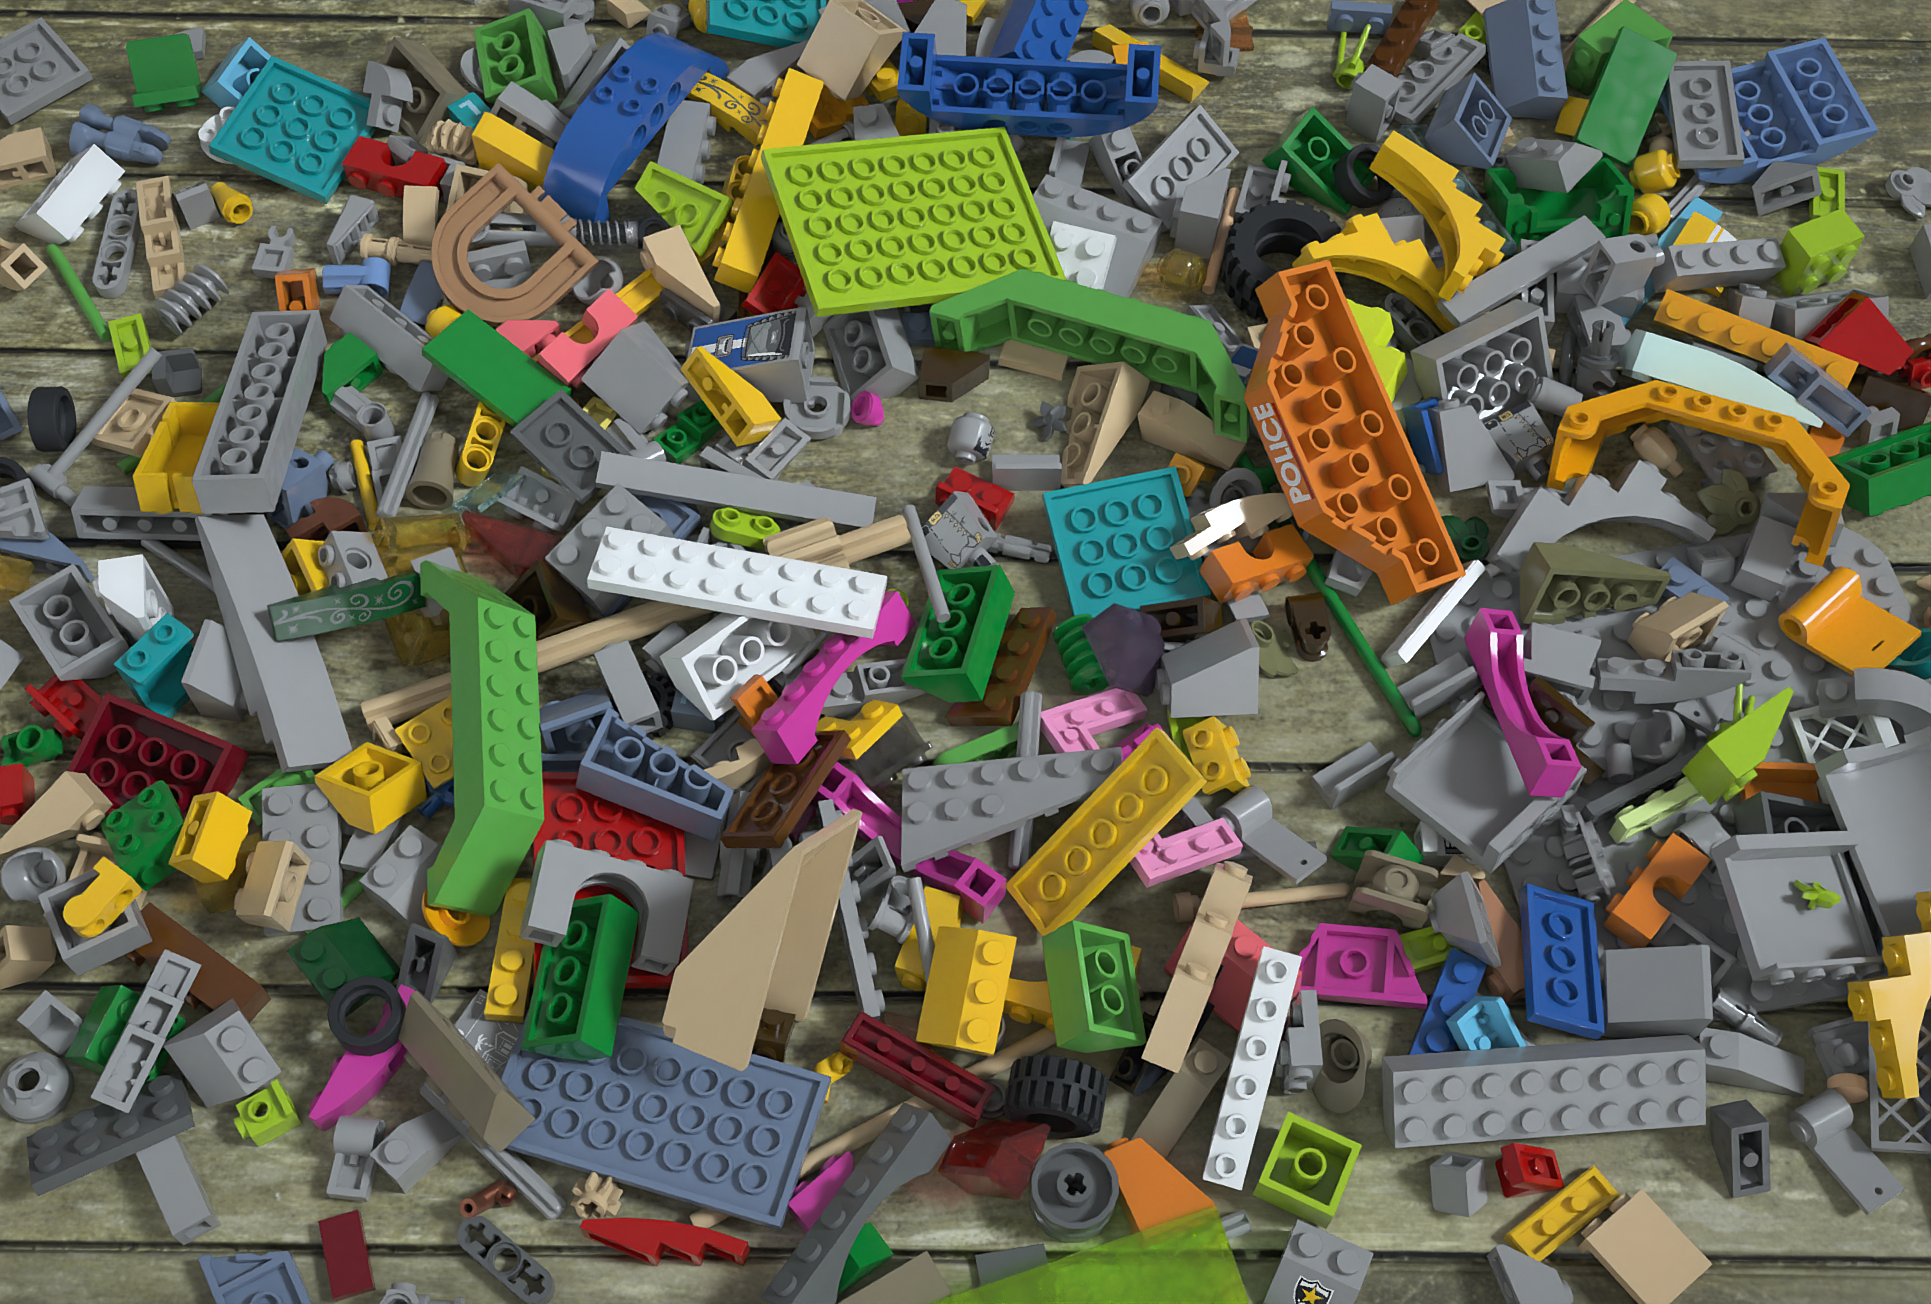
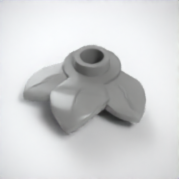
M1911 167L1907 171L1895 170L1888 176V181L1885 184L1887 193L1892 198L1900 200L1902 207L1908 213L1922 219L1925 215V207H1931V173L1923 168Z

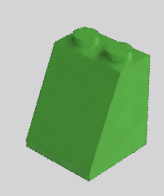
M1624 0L1578 36L1565 72L1566 81L1585 96L1592 95L1618 30L1623 26L1666 48L1669 47L1674 33L1630 1Z

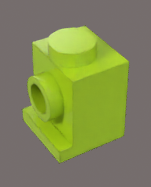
M278 1079L272 1081L270 1087L235 1105L240 1115L233 1120L244 1140L251 1137L259 1147L302 1124V1120L287 1090ZM267 1110L265 1115L261 1117H256L258 1114Z

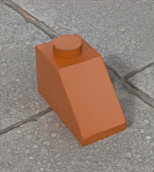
M315 268L282 270L274 275L279 311L319 310L320 298Z

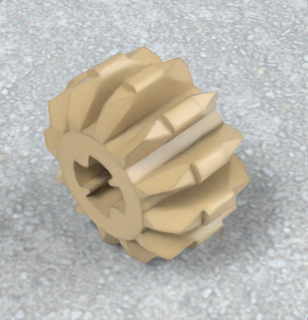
M449 119L446 122L437 121L435 126H432L431 131H429L426 140V148L429 150L428 154L434 153L451 158L472 167L477 162L472 139L473 128L471 126H464L461 122L454 123Z

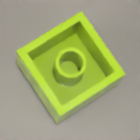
M1843 208L1790 228L1780 244L1786 267L1773 277L1788 297L1802 292L1804 294L1810 293L1819 285L1827 282H1837L1847 273L1846 269L1850 261L1857 255V249L1865 236Z
M1287 1112L1253 1195L1326 1229L1335 1215L1362 1145L1291 1112Z

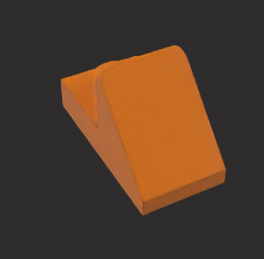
M754 674L730 699L742 714L737 720L738 723L755 737L751 729L761 719L762 713L778 700V697L762 675Z

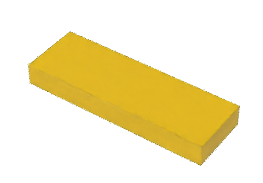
M1593 1165L1507 1233L1504 1239L1513 1249L1541 1262L1610 1207L1620 1197V1194Z

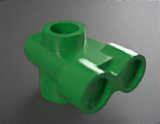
M28 725L21 731L2 736L1 739L5 752L2 760L3 766L22 763L28 770V767L41 761H52L63 753L62 734L56 728L44 730L38 725Z

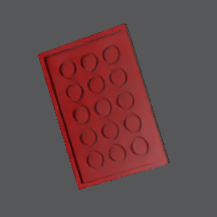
M542 772L544 822L533 841V871L537 853L546 840L560 839L572 843L576 848L587 851L593 849L602 850L609 853L610 857L624 861L629 859L644 862L647 867L661 871L664 869L676 870L682 873L683 877H686L684 830L575 788L579 772ZM588 886L576 892L574 900L611 894L634 908L625 895L608 886ZM687 919L678 965L689 955ZM637 922L625 988H670L677 966L667 976L630 967L638 930ZM533 942L534 985L543 944Z

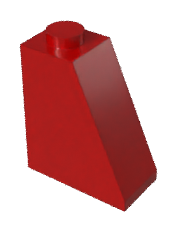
M1851 292L1803 338L1809 344L1858 362L1861 366L1889 376L1900 370L1905 365L1906 359L1914 353L1868 296Z

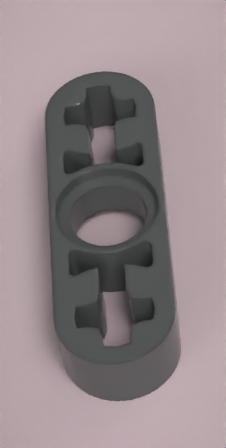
M1400 293L1389 294L1378 306L1386 312H1390L1394 335L1410 352L1442 336L1420 311ZM1395 307L1398 311L1393 312L1391 308ZM1405 319L1408 320L1406 324L1403 323ZM1410 327L1419 329L1424 339H1416L1411 334Z
M483 1216L466 1218L460 1224L457 1230V1240L462 1249L524 1304H547L552 1299L555 1293V1283L550 1273ZM483 1227L485 1228L482 1233L486 1240L493 1245L488 1252L477 1241L469 1245L471 1238L468 1233L470 1230L480 1231ZM503 1251H512L517 1255L515 1267L508 1272H500L495 1268L496 1257ZM523 1271L533 1281L537 1282L541 1278L544 1279L541 1283L544 1291L540 1295L536 1292L531 1293L529 1296L527 1295L529 1288L519 1278ZM517 1279L515 1284L511 1283V1281Z

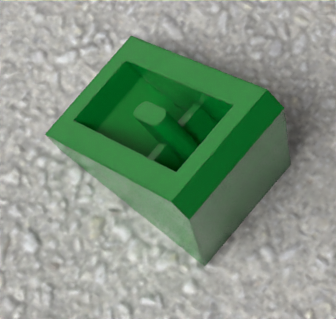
M871 1222L864 1224L847 1256L839 1282L837 1297L894 1256V1253Z

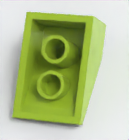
M1789 686L1708 742L1681 770L1710 805L1721 797L1726 802L1740 793L1745 785L1758 776L1754 769L1765 760L1794 693Z

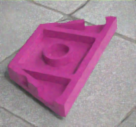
M1320 923L1310 937L1311 941L1308 946L1302 949L1298 955L1302 957L1299 970L1302 971L1300 990H1316L1318 1000L1427 1009V997L1425 992H1422L1415 976V970L1404 952L1402 941L1396 929Z

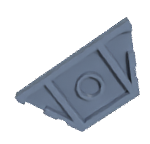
M289 1251L268 1252L265 1255L236 1253V1256L228 1257L203 1255L198 1258L216 1304H313L295 1260Z

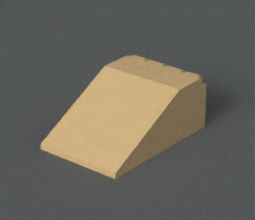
M852 809L794 846L677 966L662 1023H664V1034L669 1038H673L672 1043L736 1070L743 1071L749 1065L763 1008L796 1014L795 1020L798 1022H803L807 1019L861 820V811Z

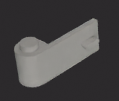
M1721 633L1719 638L1711 635L1702 651L1710 652L1732 650L1738 653H1746L1751 669L1761 655L1724 633ZM1736 686L1701 698L1679 701L1672 712L1676 713L1688 725L1710 736L1735 696Z
M1249 785L1216 809L1215 820L1224 817L1243 844V847L1294 884H1298L1327 862V856L1272 818V804L1268 796L1255 785Z
M1828 1088L1790 1112L1789 1129L1799 1142L1806 1144L1862 1211L1868 1215L1901 1194L1905 1188L1850 1127L1854 1116L1846 1099L1836 1090Z

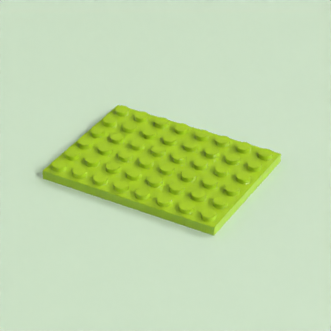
M1005 127L762 150L761 161L816 317L939 303L1020 269L1042 272L1047 276L1067 280Z

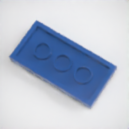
M1526 883L1519 890L1527 1021L1597 1040L1605 1033L1594 902Z

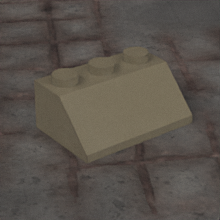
M393 37L380 64L399 69L409 78L413 90V102H403L399 125L411 138L423 145L427 142L428 133L437 121L446 122L447 119L451 120L447 106L466 96L469 92L421 42Z

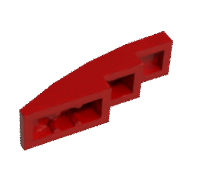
M627 1217L585 1219L580 1225L585 1238L654 1266H658L664 1252L700 1267L707 1252L742 1266L745 1265L750 1254L748 1241L708 1228L668 1220Z

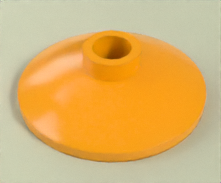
M427 888L425 889L422 896V911L427 924L433 931L447 936L452 945L461 947L472 946L486 936L490 927V917L428 905Z

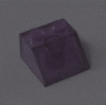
M1114 603L1083 625L1082 629L1109 685L1148 697L1153 693L1155 670L1159 669L1165 643L1160 635V624L1150 614L1147 615L1133 608H1127Z

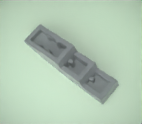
M167 949L163 950L90 1098L129 1113L166 1041V1036L184 1003V999L201 964Z

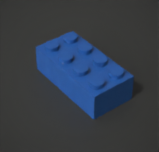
M1014 0L989 57L1066 61L1089 5L1085 0Z

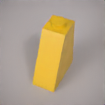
M484 112L472 133L480 169L490 171L495 165L500 163L512 176L519 177L529 184L528 191L535 190L537 186L543 188L545 175L554 149L497 116Z

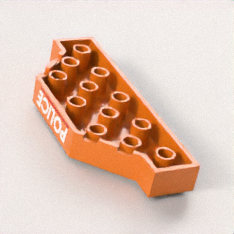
M1325 260L1277 272L1255 289L1268 322L1243 398L1298 526L1377 573L1391 606L1434 591L1465 576L1464 568L1330 261Z

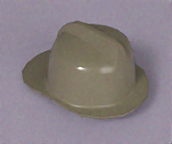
M1338 1019L1325 1020L1319 1024L1323 1067L1312 1089L1318 1102L1326 1110L1337 1114L1346 1113L1356 1108L1364 1097L1366 1071L1371 1064L1372 1050L1369 1041L1365 1035L1357 1030V1027Z

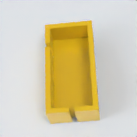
M169 403L162 417L163 422H160L133 474L141 512L167 514L173 512L175 508H179L180 512L203 514L192 478L219 403Z

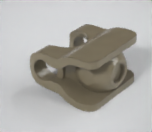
M1367 850L1364 853L1355 877L1347 910L1361 915H1365V913L1371 910L1386 911L1398 916L1402 920V927L1415 931L1419 930L1429 917L1430 909L1427 905L1439 873L1435 868L1382 852Z

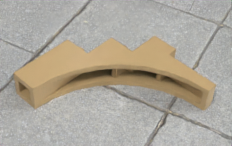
M1225 861L1224 865L1218 862L1215 864L1141 1057L1175 1073H1179L1252 883L1253 876L1246 874L1248 869L1242 865L1231 861Z

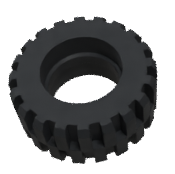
M1278 200L1268 201L1266 206L1259 204L1250 208L1249 213L1246 211L1237 218L1236 223L1231 226L1226 239L1221 279L1225 284L1224 289L1230 298L1234 297L1233 303L1241 311L1246 309L1248 316L1254 319L1258 317L1265 319L1264 323H1267L1268 319L1255 289L1279 271L1268 267L1260 260V257L1270 253H1287L1299 257L1302 254L1300 250L1313 241H1318L1321 244L1334 235L1339 234L1342 231L1335 220L1331 222L1329 220L1330 216L1324 211L1320 210L1318 212L1314 210L1313 205L1308 203L1304 205L1296 204V200H1286V203H1279ZM1335 272L1342 288L1346 273Z

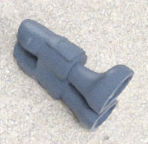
M86 104L79 112L80 122L75 121L72 126L69 148L71 155L75 156L95 144L97 147H103L106 155L111 158L159 165L163 159V154L160 150L168 149L171 137L165 132L158 130L157 127L144 124L139 120L124 115L112 118L104 114L99 106ZM101 130H108L110 132L104 133Z

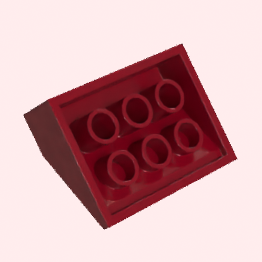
M106 692L67 771L85 773L111 801L113 805L105 813L107 815L136 797L145 788L150 787L159 780H163L169 786L183 817L186 818L194 796L216 791L227 796L231 792L250 753L230 742Z

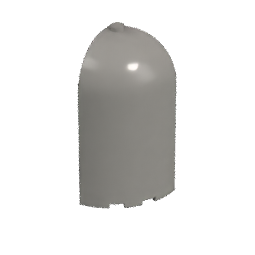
M1931 725L1904 735L1906 743L1885 748L1884 743L1880 742L1863 747L1842 749L1814 764L1840 830L1855 831L1859 845L1850 849L1849 852L1883 937L1922 931L1921 921L1916 912L1917 900L1915 893L1931 891Z

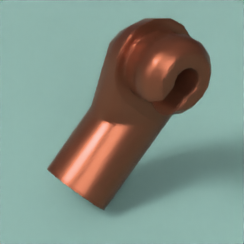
M497 1180L477 1193L463 1199L459 1206L460 1212L464 1217L472 1218L493 1208L498 1203L502 1207H509L517 1197V1190L509 1185V1181Z

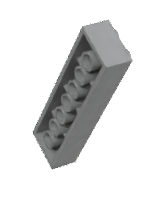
M319 310L252 312L192 478L203 514L275 511L327 345Z
M1688 1034L1382 1057L1384 1133L1395 1148L1706 1125L1705 1048Z

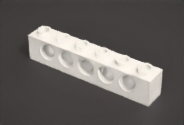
M1265 946L1261 948L1201 1176L1203 1180L1242 1191L1298 975L1301 956Z

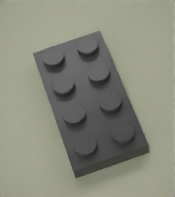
M178 1070L169 1075L159 1076L151 1083L142 1086L129 1113L103 1103L92 1109L82 1110L74 1117L56 1125L41 1128L35 1134L26 1137L30 1181L37 1196L195 1127L187 1083L181 1071Z

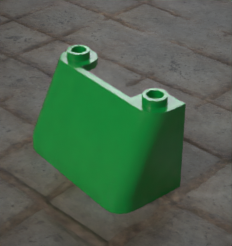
M1601 158L1568 193L1528 188L1516 189V177L1510 169L1506 167L1485 169L1484 188L1497 234L1506 239L1502 247L1507 255L1513 257L1521 239L1541 241L1584 215L1606 238L1629 234L1635 189L1609 158Z

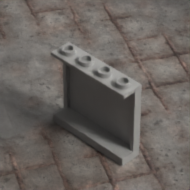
M1481 691L1471 701L1468 699L1463 700L1456 708L1451 719L1443 718L1432 731V736L1427 740L1424 738L1418 740L1405 760L1400 757L1392 764L1387 772L1390 779L1385 792L1491 874L1577 791L1587 769L1581 766L1563 798L1529 795L1499 722L1480 709L1485 694Z
M1854 830L1735 835L1711 849L1753 981L1770 980L1771 985H1780L1791 982L1795 978H1801L1802 983H1809L1830 975L1833 981L1850 978L1858 973L1861 974L1862 978H1872L1885 973L1884 967L1886 965L1883 957L1878 956L1844 856V852L1859 845ZM1797 879L1809 886H1812L1813 882H1819L1823 888L1840 895V902L1832 905L1831 909L1816 905L1815 909H1810L1807 907L1810 900L1801 898L1803 891L1794 886V882Z

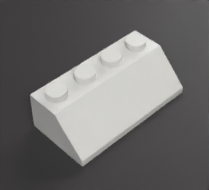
M722 612L659 657L675 687L709 720L714 721L735 706L730 697L754 674L762 675L766 682H768L786 668L816 638L813 629Z

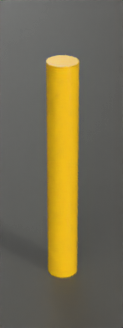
M357 439L350 442V450L369 530L376 531L382 528V522L376 516L378 505L362 440Z

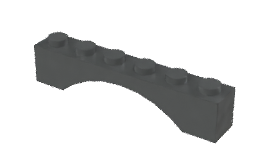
M903 1102L761 1295L766 1304H836L839 1282L845 1261L857 1235L869 1216L899 1186L917 1176L929 1173L952 1142L931 1112Z

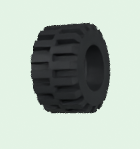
M1056 1055L1025 1056L1016 1059L1011 1066L1003 1113L1010 1121L1038 1134L1058 1138L1091 1136L1098 1133L1101 1129L1108 1079L1099 1070L1075 1059Z

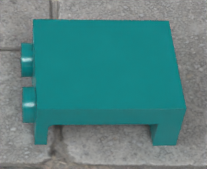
M168 613L114 663V666L141 706L171 718L190 700L181 681L194 649L190 642L194 634L188 627Z

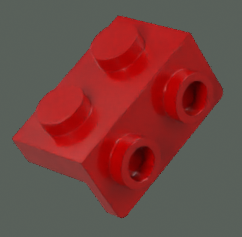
M776 252L747 295L742 306L755 315L798 308L799 305L794 303L798 296L803 298L807 293L799 267Z
M56 674L39 690L30 683L24 688L33 697L29 703L44 717L52 714L57 719L52 725L68 739L73 735L80 740L83 739L103 699L83 679L60 681Z

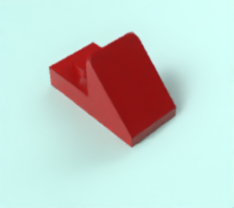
M1511 1143L1500 1147L1503 1158L1496 1160L1495 1166L1505 1198L1522 1197L1558 1191L1565 1188L1554 1150L1519 1143Z

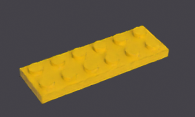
M1156 727L1006 883V889L1042 936L1049 934L1072 921L1207 781L1163 730Z

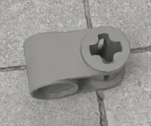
M1701 812L1672 833L1711 859L1701 873L1712 884L1723 886L1718 869L1716 868L1714 873L1712 871L1716 863L1711 849L1728 840L1731 836L1721 827L1718 820L1712 814Z
M895 876L891 879L877 903L867 928L871 930L878 928L896 937V942L903 944L914 925V919L906 880L909 878Z

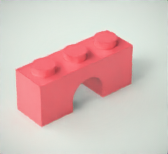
M608 289L586 309L582 318V322L593 333L594 340L586 344H579L572 341L562 332L539 353L536 362L569 388L572 385L578 388L583 383L581 378L621 329L634 325L638 316L617 295Z

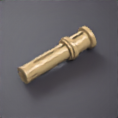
M365 233L360 243V257L362 261L369 257H379L388 261L391 266H397L400 263L419 265L421 260L432 263V246L405 243L395 236L385 239L374 237L372 233Z

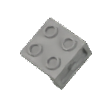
M524 240L468 252L467 260L471 271L481 282L488 286L499 289L513 288L524 283L533 275Z

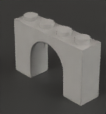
M546 840L537 853L519 938L557 947L566 936L576 892L593 885L608 886L625 895L632 903L634 909L639 912L638 930L630 967L667 976L679 962L694 879L683 877V874L676 870L664 869L661 871L647 867L644 862L629 859L624 861L610 857L609 853L602 850L593 849L587 851L576 848L566 840Z

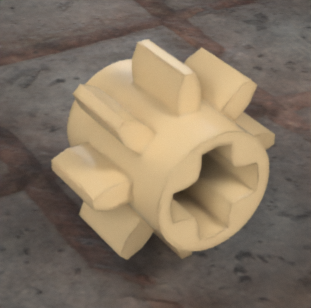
M592 1171L588 1180L582 1177L578 1179L572 1190L575 1196L571 1201V1206H575L577 1214L583 1220L604 1219L606 1215L612 1218L615 1217L621 1206L618 1200L623 1190L618 1188L617 1182L612 1180L613 1177L605 1178L598 1176L596 1172Z

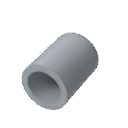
M1624 743L1607 746L1605 748L1608 780L1615 784L1628 783L1634 780L1631 746Z

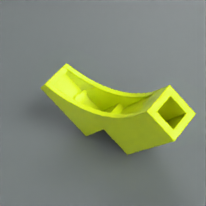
M1346 299L1392 403L1408 373L1405 353L1400 352L1394 347H1386L1394 333L1391 314L1382 308H1371Z

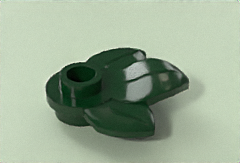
M1453 515L1441 516L1461 563L1464 564L1473 560H1479L1483 563L1489 553V543L1486 540L1489 534L1487 524L1477 516L1470 517L1465 522Z

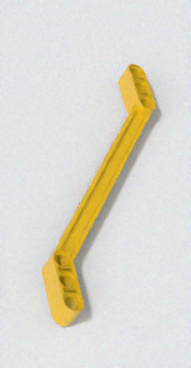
M749 155L738 157L725 179L721 194L730 197L733 202L736 197L742 199L744 193L738 191L745 172L748 174L752 172V168L747 167L750 159ZM732 207L703 258L693 250L701 267L715 257L718 247L725 249L727 242L722 241L721 238L727 222L734 223L735 217L730 216ZM648 270L615 295L639 316L660 300V292L664 287L656 282L651 270ZM582 320L565 333L572 341L579 344H586L594 340L593 333ZM539 353L532 358L534 361L537 360ZM481 401L478 402L455 470L457 479L462 484L471 487L480 485L486 478L506 423L504 419L489 410ZM478 434L486 436L489 440L481 439ZM469 462L475 463V464H477L480 468H479V469L473 468V467H471L468 463H469Z

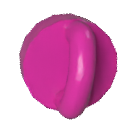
M862 391L855 396L851 405V417L854 422L865 426H879L882 424L884 410L881 399L877 394Z

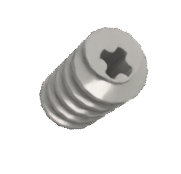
M195 265L193 273L188 272L184 275V282L177 281L174 283V290L168 289L164 292V298L159 297L154 300L157 316L177 336L183 335L179 327L180 323L188 328L193 326L188 316L192 315L197 319L202 318L199 307L207 311L212 309L208 301L209 298L217 303L222 301L217 292L218 290L229 294V290L217 273L205 265Z

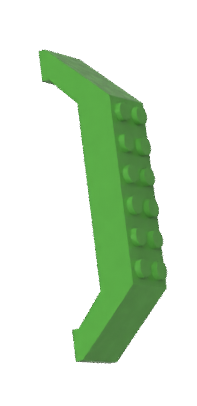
M1026 269L1017 270L932 305L929 310L936 348L942 347L948 350L979 352L1006 341L1015 340L1094 364L1124 361L1149 380L1197 393L1214 421V434L1247 443L1249 439L1250 412L1243 398L1246 388L1211 321L1199 316H1190L1173 311L1167 307H1158L1140 302L1135 298L1122 297L1103 289L1090 288L1071 280L1065 281L1047 276L1042 272H1033Z
M425 560L420 563L421 596L436 600L449 612L455 803L454 823L434 865L427 869L428 905L490 917L495 915L544 822L535 615L484 579Z

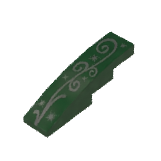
M414 570L383 580L371 578L344 587L332 585L267 605L274 639L277 641L348 628L426 607L424 596H421L420 574Z

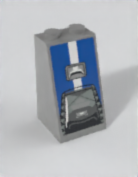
M807 307L693 327L691 341H686L685 345L686 360L696 347L702 346L759 390L768 402H784V399L790 400L792 403H804V401H807L815 357V346ZM689 384L686 388L689 392V400H701L699 394Z

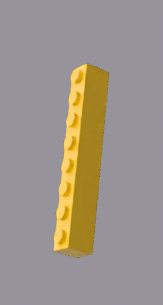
M791 68L788 69L785 79L778 77L772 96L777 97L776 103L770 101L764 119L769 121L768 126L761 125L755 142L761 145L760 149L753 148L747 167L752 168L751 174L745 172L738 190L743 192L744 195L742 199L736 197L730 212V216L735 217L734 223L727 222L721 238L722 241L727 242L725 249L718 247L712 266L718 268L714 281L748 294L756 283L780 214L761 161L762 150L801 146L804 144L824 85L823 81Z

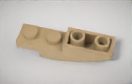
M1266 493L1236 499L1205 510L1190 518L1196 531L1169 548L1175 559L1189 556L1192 561L1209 552L1207 545L1215 540L1220 544L1233 536L1240 538L1249 535L1251 539L1257 538L1269 531L1267 524L1275 519L1277 523L1282 522L1293 516V513L1284 493Z

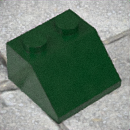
M360 918L320 926L287 950L297 967L328 1006L337 990L350 980L370 976L380 977L392 983L399 978V966ZM374 996L364 997L355 1002L346 1013L345 1018Z

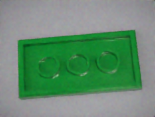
M1624 26L1620 28L1572 142L1600 150L1604 158H1609L1612 162L1626 169L1631 167L1678 53Z
M469 309L422 348V356L514 428L560 389L568 396L571 394V389Z

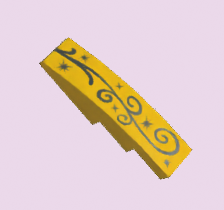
M708 72L702 76L687 95L691 101L710 103L711 115L716 117L717 123L728 132L734 128L755 147L758 145L755 142L761 125L768 126L769 123L768 120L764 119L767 107L759 101Z

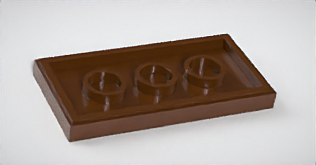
M846 731L815 732L818 741L797 765L770 763L722 834L720 840L726 848H781L851 741Z

